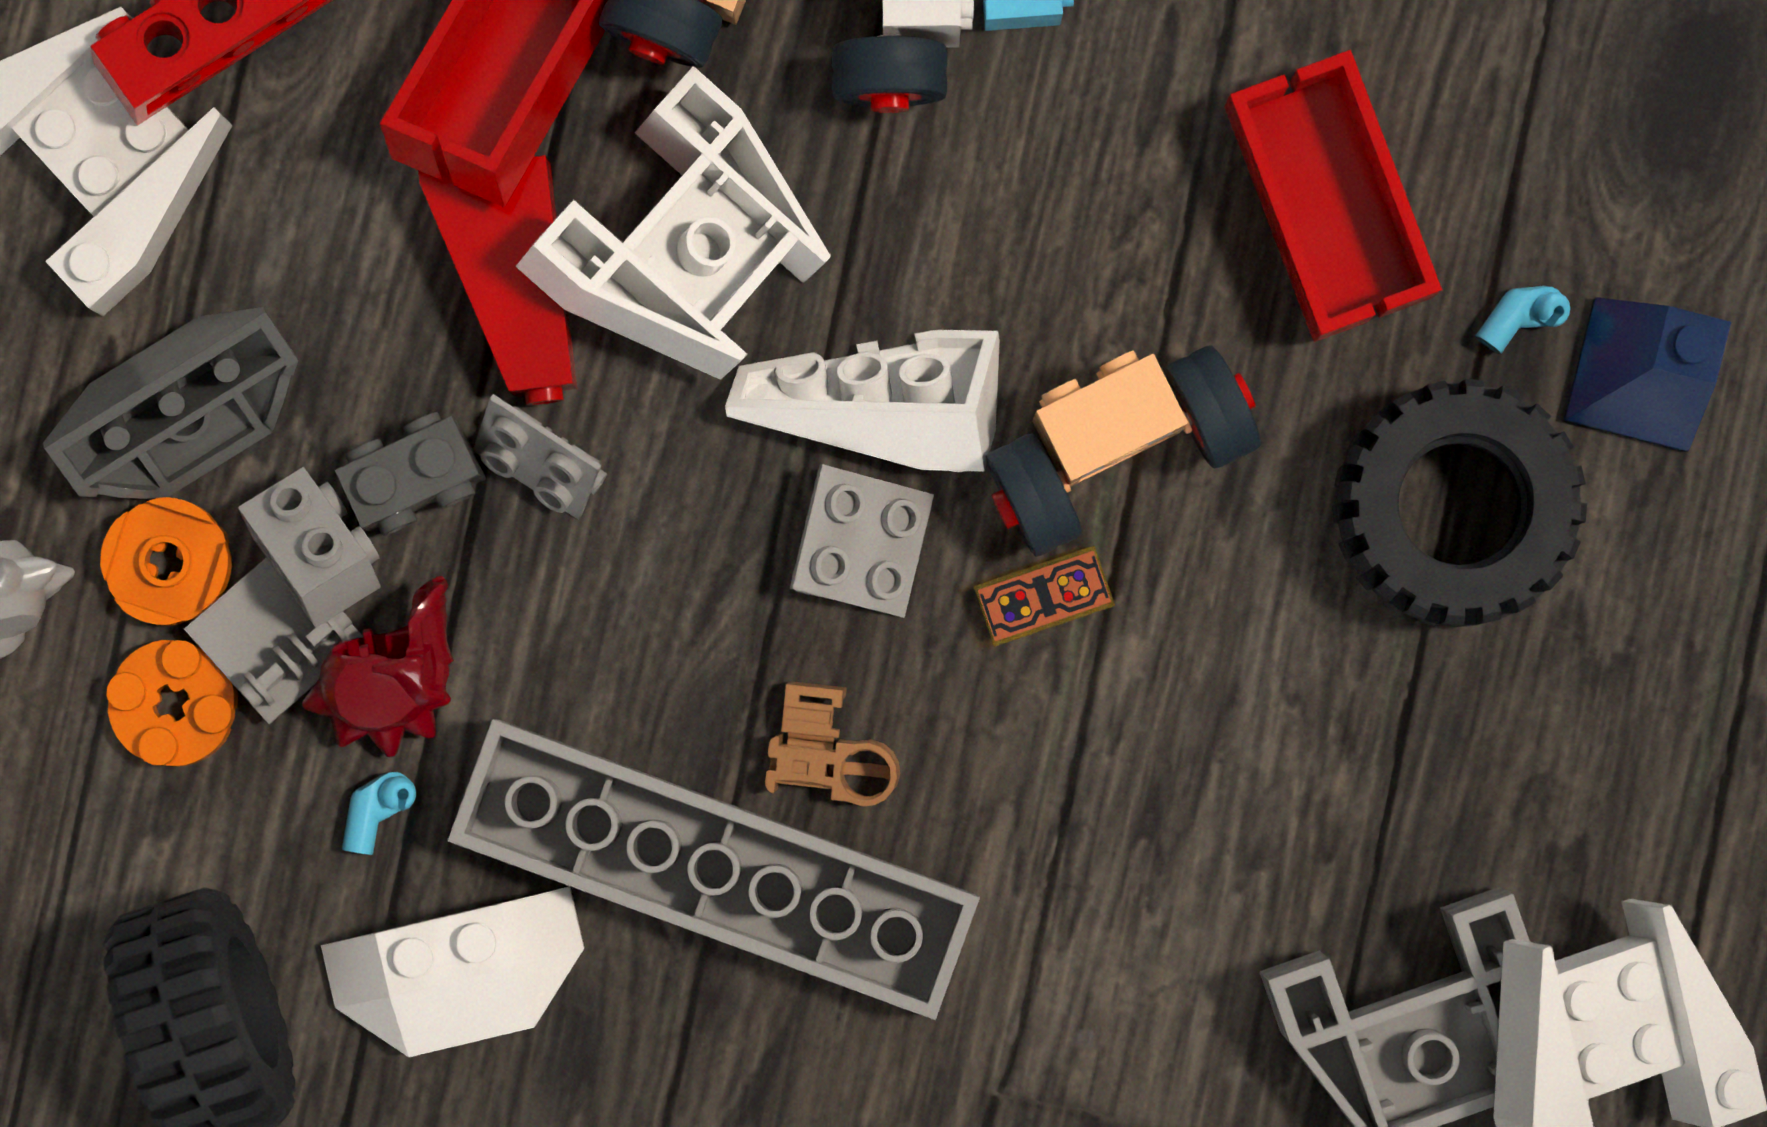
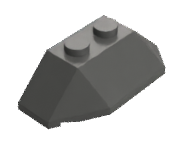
M264 307L198 316L89 383L43 442L44 449L78 496L97 497V494L119 498L139 499L169 497L273 432L286 397L291 375H294L298 364L297 356Z

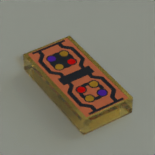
M1095 546L973 587L993 647L1115 606Z

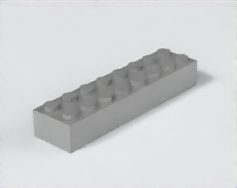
M492 719L448 841L933 1020H936L980 899L977 894L498 719Z

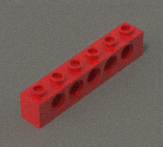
M150 0L152 7L132 20L128 16H121L105 25L96 34L97 42L90 46L93 63L138 126L333 0ZM214 1L226 2L236 10L233 17L223 23L209 22L200 13L207 4ZM161 35L173 36L182 43L180 50L175 55L167 58H159L152 55L147 50V46L152 39Z

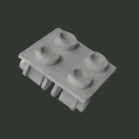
M493 394L489 399L473 451L481 456L483 463L494 473L506 478L514 477L534 490L537 499L549 509L560 513L566 511L579 520L590 494L594 495L607 476V473L600 469L602 466L600 461L577 446L570 445L568 443L569 440L566 438H559L552 433V429L549 427L544 428L541 426L542 423L523 412L517 406L512 407Z
M820 464L790 589L799 593L824 597L905 618L934 494Z
M267 558L261 561L184 628L189 636L269 725L316 684L320 677L321 665L336 643L363 637L343 611L315 628Z

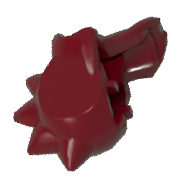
M436 576L417 589L412 599V609L407 626L393 632L373 635L371 628L364 629V637L339 641L332 647L321 665L320 677L303 700L302 706L305 710L331 719L338 746L346 747L368 734L386 757H394L398 753L405 730L428 739L435 737L436 727L433 710L448 705L451 702V697L446 692V683L450 673L449 664L454 661L446 635L447 614L445 603L447 600L444 593L449 586L443 576Z

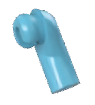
M1550 286L1511 289L1505 293L1475 337L1487 348L1501 354L1519 328L1557 327L1562 325L1570 315L1571 307L1569 300L1559 290Z
M389 772L383 773L356 789L350 799L342 850L373 855L379 822L411 807L416 798L414 783L404 774Z

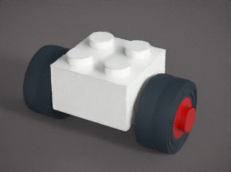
M883 0V35L850 39L839 42L833 47L832 67L834 73L832 77V92L834 99L853 105L871 106V111L879 113L909 111V106L925 105L945 99L947 95L946 47H959L960 31L972 30L974 0Z

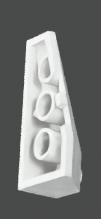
M932 330L915 333L916 344L879 350L877 341L856 344L858 353L846 357L824 360L822 356L812 352L742 365L738 367L725 405L727 417L920 470L985 472L986 456L990 453L996 431L998 331Z

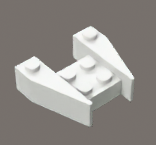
M122 7L0 61V156L21 137L93 215V218L45 262L89 309L101 316L108 313L150 274L232 127L231 123L214 107L190 129L168 107L138 126L94 65L90 48L92 44L97 42L96 34L105 25L121 16H128L130 20L133 19Z
M693 66L635 132L637 136L682 175L675 185L623 243L573 200L533 244L516 267L564 310L721 380L747 355L721 329L775 266L780 262L804 283L826 263L831 255L742 109Z
M1635 899L1624 900L1622 905L1629 936L1556 961L1552 946L1516 939L1503 942L1494 1121L1496 1127H1594L1588 1099L1660 1073L1662 1074L1672 1120L1700 1127H1723L1767 1110L1754 1048L1671 905Z

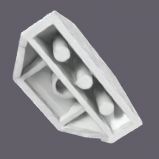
M570 886L321 945L335 1008L407 1057L534 1028L585 949Z

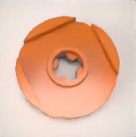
M159 497L137 505L114 521L103 541L100 567L103 578L107 581L109 591L123 611L146 623L173 626L187 621H194L223 595L231 575L232 556L227 533L207 511L185 500ZM168 543L174 544L178 547L176 557L183 560L182 569L180 572H171L167 580H161L157 578L158 567L150 563V556L153 551L164 552Z
M180 640L154 641L132 652L120 664L115 676L110 680L106 694L108 699V716L116 737L130 753L152 765L187 766L198 763L214 754L226 742L235 719V708L238 706V691L232 682L198 645ZM167 686L173 692L185 690L188 693L189 700L182 705L185 716L181 720L176 721L171 714L161 716L157 710V705L162 701L160 692Z

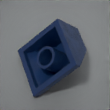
M1595 297L1563 421L1685 452L1689 451L1717 383L1731 321L1666 305Z

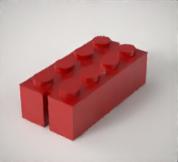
M452 0L380 122L391 159L439 180H443L449 170L454 186L505 207L605 33V30L599 25V18L608 0Z
M1351 49L1297 69L1290 80L1293 93L1283 96L1289 87L1285 74L1230 94L1224 105L1313 342L1369 322L1376 315L1374 306L1379 318L1432 299L1442 291Z

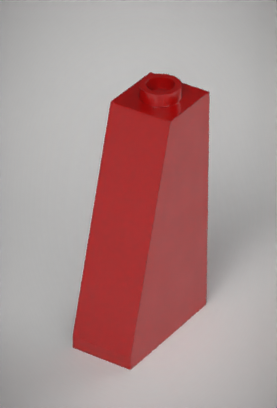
M545 155L533 157L505 207L454 186L449 170L443 180L418 171L420 186L509 392L515 397L525 395L526 405L530 406L564 401L563 391L577 389L568 311L564 310L516 267L533 244L557 219L551 165Z

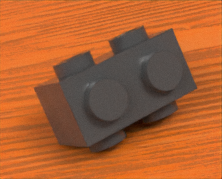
M438 412L428 414L404 426L403 429L407 437L383 447L381 440L377 439L345 454L349 464L336 469L335 472L362 529L368 532H374L379 529L382 536H387L417 522L418 520L414 514L416 511L436 502L440 509H445L476 494L472 485L486 478L460 422L453 416L441 420Z

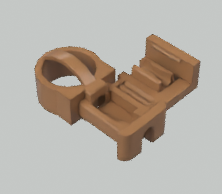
M793 681L786 684L781 732H788L787 744H783L784 733H779L770 740L768 757L771 759L769 770L766 771L765 786L769 792L775 793L778 790L779 783L832 789L831 800L847 801L859 806H873L886 800L897 787L900 778V765L894 751L884 743L875 740L853 741L840 739L836 742V749H833L834 738H839L840 729L832 728L834 707L842 708L847 687ZM800 695L832 699V704L800 701ZM860 751H871L885 759L888 766L862 762H846V759L849 755L852 756ZM844 775L871 776L889 779L890 781L884 792L874 796H864L856 793L849 787Z

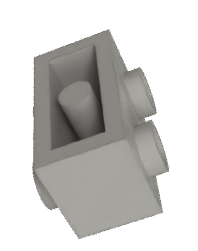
M304 467L238 507L253 540L315 628L381 587L371 565L380 559L372 542L360 526L349 531L341 520L342 517L348 514L347 510L333 487L328 482L318 487Z

